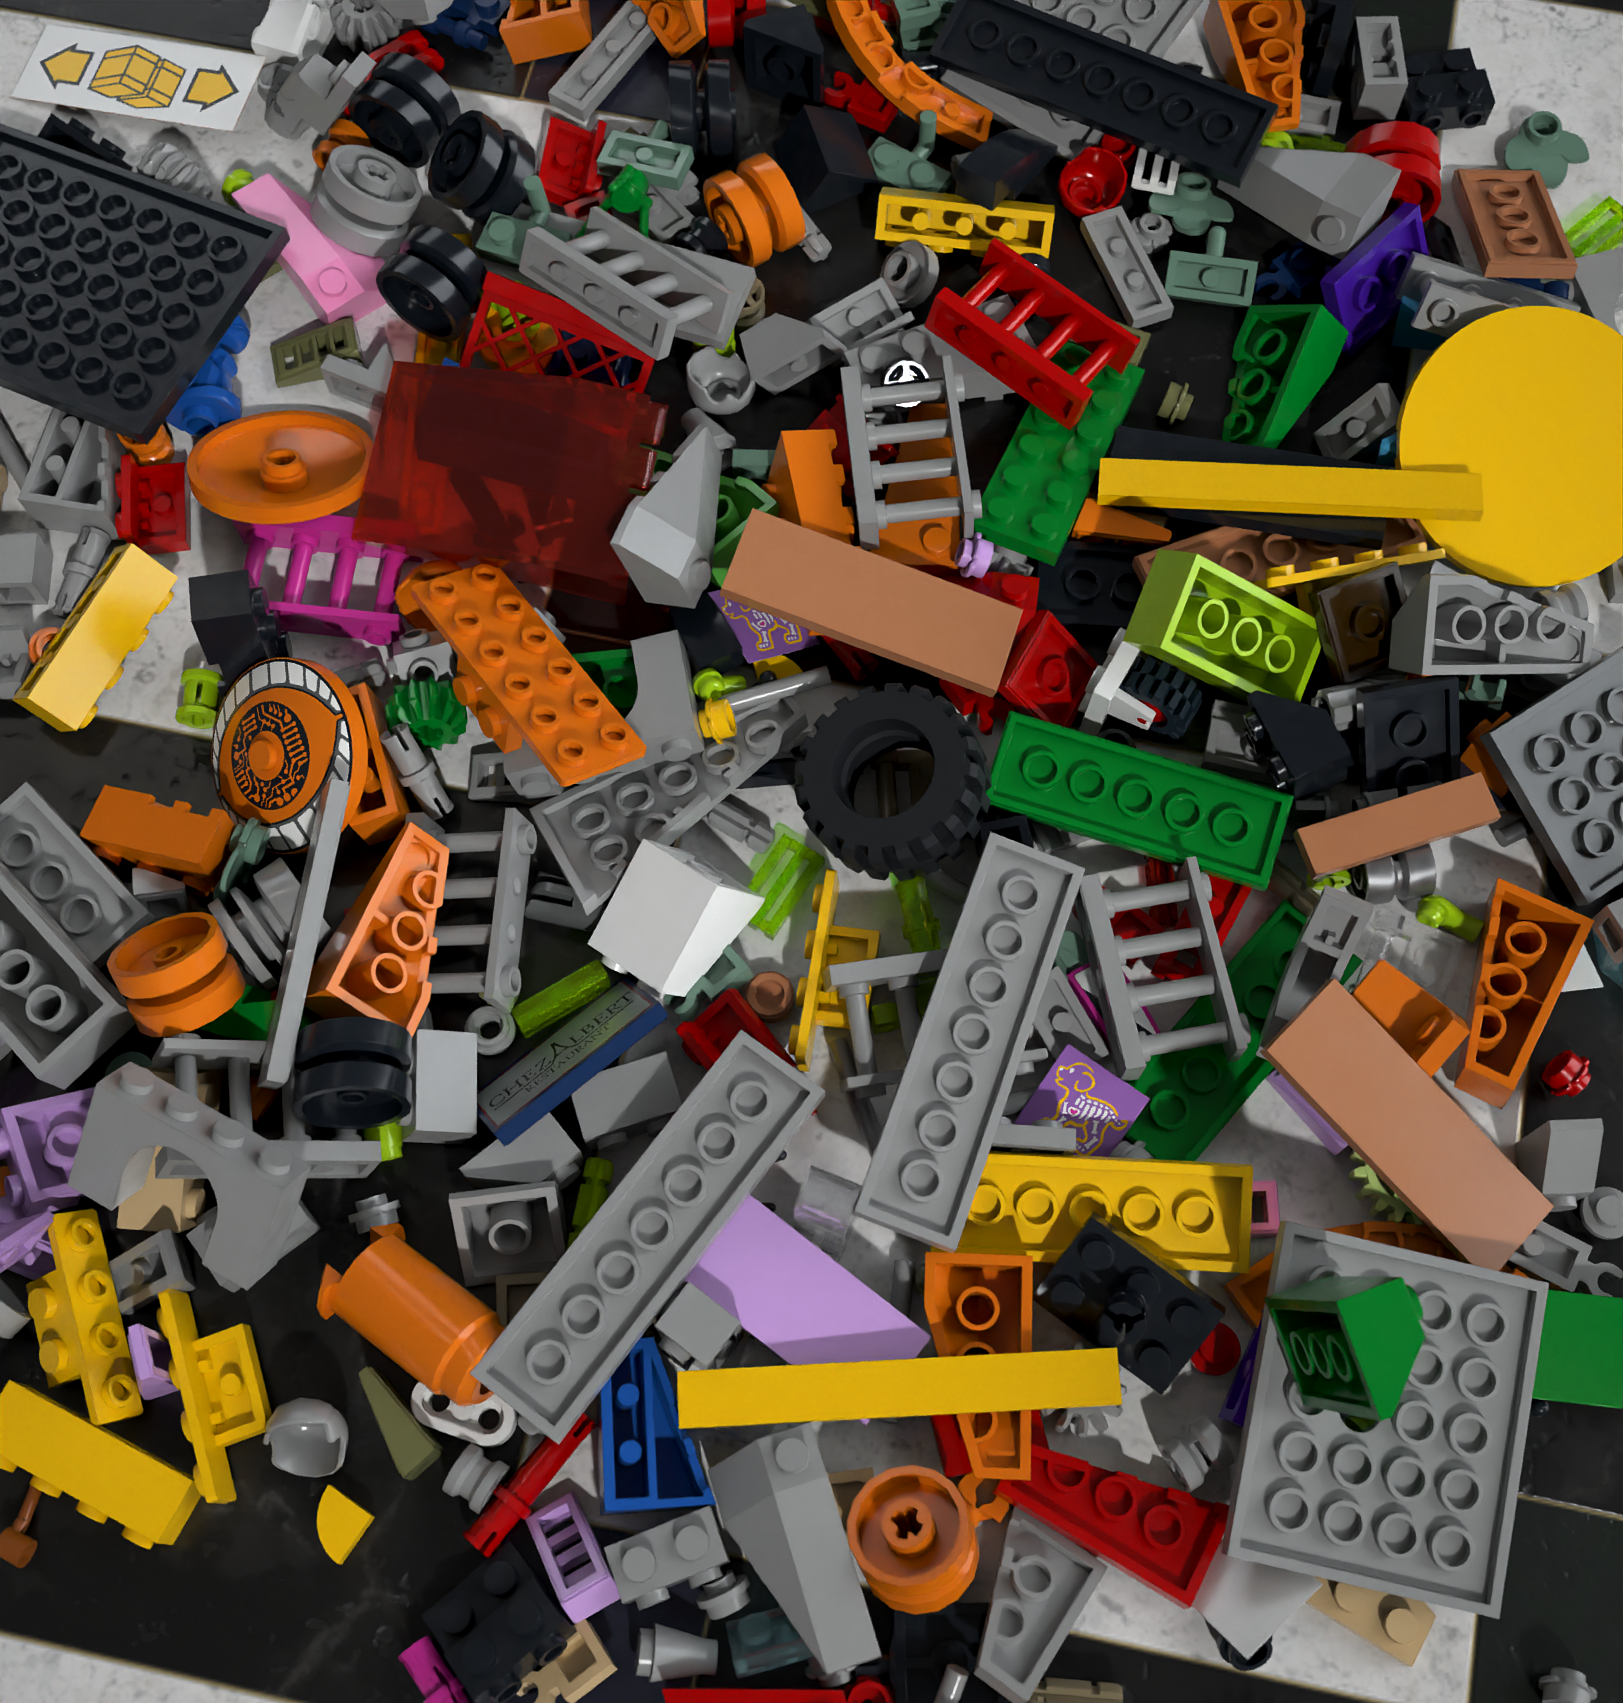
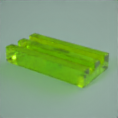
M1611 196L1607 197L1565 232L1575 258L1583 256L1623 222V206ZM1611 211L1614 214L1612 218L1576 248L1570 245L1608 212ZM1623 227L1591 254L1617 249L1623 244Z
M786 834L782 835L747 886L759 894L788 849L795 853L766 895L761 908L748 922L750 928L755 931L759 929L764 932L765 937L772 941L825 864V857ZM804 859L808 860L809 864L770 922L765 920V917Z
M594 960L513 1007L511 1013L525 1039L582 1007L611 986L608 974L600 961Z

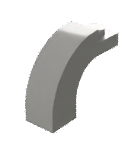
M1328 885L1324 886L1311 916L1307 917L1281 976L1262 1028L1256 1056L1266 1059L1260 1051L1327 980L1335 978L1340 983L1346 966L1373 914L1374 904Z

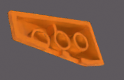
M1210 0L1202 25L1212 57L1228 85L1279 105L1278 113L1268 133L1297 129L1300 124L1302 89L1300 68L1304 51L1302 30L1305 25V10L1302 1Z

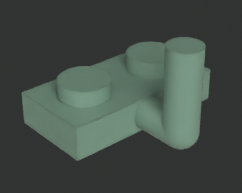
M925 110L920 114L918 143L911 152L881 136L868 150L880 183L876 187L880 189L892 187L945 193L951 185L952 173L927 161V158L935 148L937 115L934 111Z
M660 119L654 122L647 137L612 130L597 159L599 174L616 177L626 164H631L646 176L650 185L679 191L694 161L692 146L672 142L669 124L665 120Z
M530 175L523 182L532 206V211L527 221L492 212L475 246L479 258L519 268L526 231L540 226L563 242L573 240L572 233L545 226L551 213V207L538 176Z
M1214 226L1204 239L1205 254L1175 250L1169 252L1164 289L1169 298L1249 309L1252 303L1258 262L1223 257L1226 231L1221 226Z

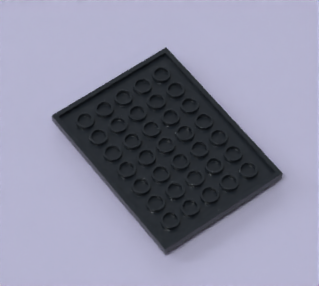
M0 123V386L148 445L290 241L286 228Z

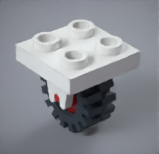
M1120 627L1107 651L1109 655L1103 666L1098 665L1086 686V694L1078 708V711L1085 714L1079 731L1096 736L1108 716L1111 715L1132 724L1131 726L1137 730L1139 728L1145 729L1147 735L1154 736L1155 733H1158L1160 739H1168L1169 736L1173 740L1178 739L1180 735L1183 736L1202 703L1200 698L1202 696L1201 691L1194 689L1196 684L1192 679H1183L1185 673L1178 669L1174 672L1170 669L1171 664L1164 661L1161 664L1156 658H1152L1142 650L1122 641L1126 630Z

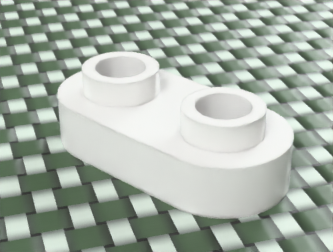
M419 1381L412 1391L411 1409L414 1416L422 1424L432 1429L482 1447H496L505 1443L516 1429L517 1411L495 1393L486 1401L467 1407L458 1406L450 1400L447 1409L436 1412L432 1402L437 1394L432 1393ZM489 1410L498 1411L500 1416L499 1424L494 1429H484L482 1426L483 1415Z

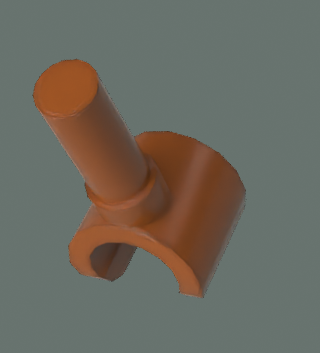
M32 1485L29 1486L18 1516L14 1519L12 1526H9L0 1534V1557L17 1568H23L27 1565L35 1553L38 1544L36 1540L25 1534L42 1491Z

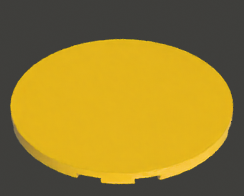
M1523 306L1509 308L1482 317L1460 329L1440 344L1416 372L1402 401L1396 422L1397 458L1394 459L1395 469L1482 473L1484 512L1480 522L1416 519V524L1420 527L1427 541L1435 549L1444 548L1446 559L1456 567L1471 575L1487 580V582L1507 587L1546 588L1567 584L1593 575L1623 556V336L1599 320L1580 312L1551 306Z

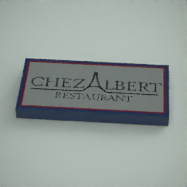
M622 976L477 1091V1116L503 1146L509 1145L667 1018L668 1013L658 1000L643 989H640L626 976Z

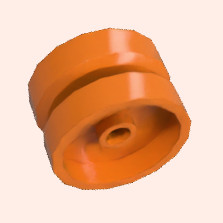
M757 153L741 161L736 169V174L731 170H724L705 181L703 192L709 217L724 233L728 242L727 251L736 263L755 268L770 259L772 249L778 252H785L802 243L805 238V222L802 209L785 173L766 153Z
M192 912L161 919L143 927L126 938L111 953L107 967L120 994L128 997L126 1004L140 1033L150 1037H171L176 1034L190 1032L214 1021L231 1009L243 995L246 982L233 955L226 952L228 943L213 915L204 912Z
M907 1465L889 1468L870 1479L854 1498L847 1519L848 1544L862 1574L876 1597L894 1610L916 1615L940 1611L962 1596L974 1580L980 1554L977 1533L970 1519V1513L953 1482L934 1469Z

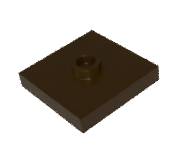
M1397 561L1383 563L1308 593L1333 685H1345L1389 667L1392 619L1407 600Z

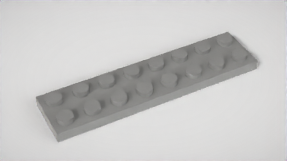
M990 832L852 1215L949 1253L956 1251L1085 868Z
M740 1030L470 1374L559 1445L658 1316L670 1297L684 1282L823 1100L825 1090L747 1033Z

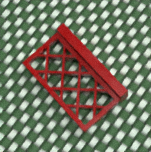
M488 271L482 287L484 292L459 364V369L476 378L477 374L469 371L474 354L491 346L502 371L488 378L496 380L505 376L509 384L508 387L495 382L496 388L516 398L521 393L535 400V406L550 414L560 412L609 437L626 442L655 359L564 300ZM492 302L508 308L517 327L493 337L486 322ZM518 313L533 319L522 324ZM544 322L552 326L559 344L536 354L525 329ZM560 329L577 336L565 341ZM482 331H484L488 340L478 345ZM520 333L530 358L507 367L497 342ZM582 339H587L594 342L602 361L579 371L568 346ZM602 346L619 353L607 358ZM562 349L573 374L550 384L539 359ZM626 355L643 361L638 380L621 388L610 363ZM534 363L544 387L533 393L526 394L518 390L511 372ZM605 366L615 391L592 401L581 376ZM576 379L587 404L570 411L560 406L553 389ZM634 388L630 403L628 404L623 392ZM547 392L552 403L536 397ZM618 395L626 412L620 430L603 424L595 405ZM590 409L594 420L578 413Z

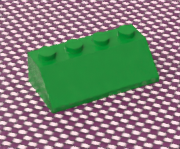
M1323 1276L1264 1297L1303 1405L1376 1421H1383L1393 1417L1425 1338L1419 1321L1423 1319L1421 1302L1414 1289L1410 1285L1405 1284L1403 1277Z

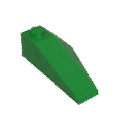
M1322 304L1250 305L1234 343L1232 358L1237 361L1235 378L1229 380L1228 393L1233 398L1231 413L1224 419L1222 441L1276 449L1334 370L1349 332Z

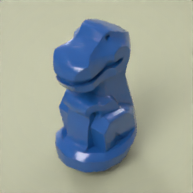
M237 315L166 417V422L190 435L204 437L214 429L242 417L241 400L234 394L232 378L237 374L238 367L235 359L230 355L241 353L249 342L250 329L242 317Z

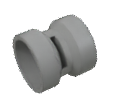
M1206 1416L1190 1424L1188 1433L1181 1438L1172 1436L1158 1445L1161 1456L1170 1472L1188 1493L1204 1484L1205 1475L1211 1471L1222 1472L1235 1463V1458L1228 1443L1214 1423Z

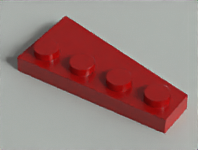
M1031 1444V1480L998 1479L992 1491L995 1495L1183 1609L1191 1608L1225 1532L1229 1505L1220 1502H1208L1192 1497L1191 1493L1172 1487L1164 1488L1138 1480L1137 1476L1121 1471L1112 1472L1090 1465L1088 1461Z

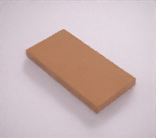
M1454 170L1451 185L1484 277L1574 279L1578 264L1540 171Z

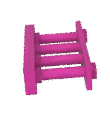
M326 515L308 521L288 524H254L232 520L244 544H248L243 570L248 569L257 587L259 586L267 550L272 549V547L294 550L282 602L268 601L269 610L276 609L278 613L281 631L363 639L378 646H387L391 642L399 641V637L406 633L400 615L392 613L395 603L394 596L399 585L403 564L408 561L422 563L424 561L426 544L418 524L338 515ZM317 552L339 554L327 607L301 604L311 558ZM363 556L384 559L373 612L347 609L357 559Z

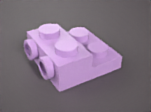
M95 1087L1 1108L0 1160L6 1158L11 1175L4 1178L5 1193L11 1207L21 1205L25 1218L48 1210L53 1212L76 1206L80 1198L85 1196L68 1186L67 1183Z

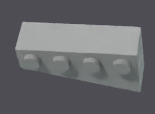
M1006 294L982 303L977 309L999 323L1015 306L1009 295ZM925 324L844 352V367L859 365L861 384L870 383V388L880 387V373L883 367L890 360L898 357L910 358L923 366L928 373L929 381L942 380V356L951 355L954 374H963L965 399L984 397L985 401L1003 399V394L1016 393L924 327ZM1023 324L1014 335L1033 349H1036L1035 343ZM944 399L921 401L919 403L945 404ZM898 406L901 412H909L911 407Z

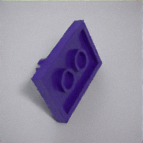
M1404 202L1343 260L1331 256L1329 259L1336 266L1326 265L1324 277L1320 280L1326 310L1349 332L1340 355L1351 357L1399 312L1401 300L1396 299L1394 291L1412 251L1429 256L1419 205Z

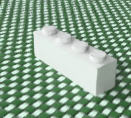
M270 0L269 9L260 26L254 29L251 38V46L255 55L267 56L262 69L272 63L295 66L298 62L314 54L322 57L335 33L330 19V8L334 6L335 1Z

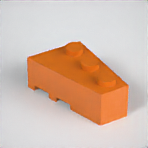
M510 0L511 5L507 18L502 19L499 27V32L514 65L586 49L593 41L589 0Z
M104 785L79 837L87 843L107 866L118 868L120 863H124L184 882L186 890L194 895L208 897L210 892L213 893L214 887L221 879L224 867L232 854L229 851V844L236 825L225 810L212 808L209 816L190 813L192 805L188 802L175 800L173 807H169L155 802L156 798L151 794Z

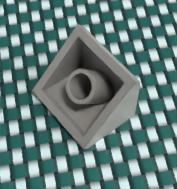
M556 1181L449 1194V1204L466 1287L496 1283V1275L550 1272L566 1252L568 1239L564 1195Z

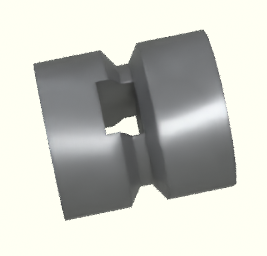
M1429 843L1347 869L1351 875L1349 885L1353 896L1374 905L1389 903L1393 900L1394 895L1403 901L1423 898L1433 894L1436 887V865Z

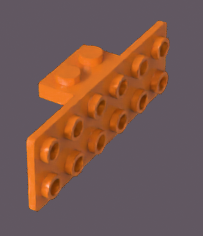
M488 561L412 586L411 596L458 655L456 678L453 679V690L457 700L463 706L467 705L478 719L483 734L487 738H492L504 754L520 749L524 739L562 787L573 785L645 756L647 747L496 562Z

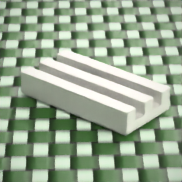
M1139 148L1131 187L1173 195L1180 164L1171 161L1167 183L1159 182L1164 157L1155 154L1150 180L1142 179L1147 150Z

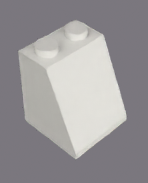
M643 838L588 944L603 954L601 962L604 965L622 974L630 972L639 978L637 986L651 996L663 999L665 994L686 997L687 992L698 979L705 975L721 956L725 947L731 944L757 913L766 898L692 852Z

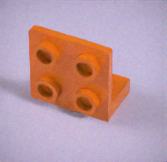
M1379 959L1350 993L1430 1078L1470 1033L1465 1020L1385 959Z

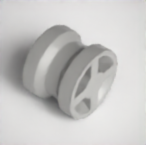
M1575 583L1561 585L1556 592H1551L1550 590L1537 591L1531 597V600L1536 603L1553 607L1588 621L1589 610L1586 597L1581 588Z
M472 1443L463 1451L446 1477L442 1490L452 1497L461 1495L468 1500L471 1510L481 1514L496 1496L493 1491L499 1483L503 1485L510 1467L500 1460L491 1462L484 1457L483 1449Z

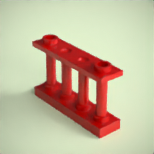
M994 238L988 246L978 272L983 277L962 298L945 286L935 296L924 327L1055 421L1071 430L1080 420L1094 392L1087 385L1106 364L1122 374L1127 368L1140 339L1001 241ZM997 288H1000L1019 302L999 323L977 309ZM1033 313L1055 327L1036 349H1033L1014 335ZM1070 338L1092 353L1072 375L1050 361Z

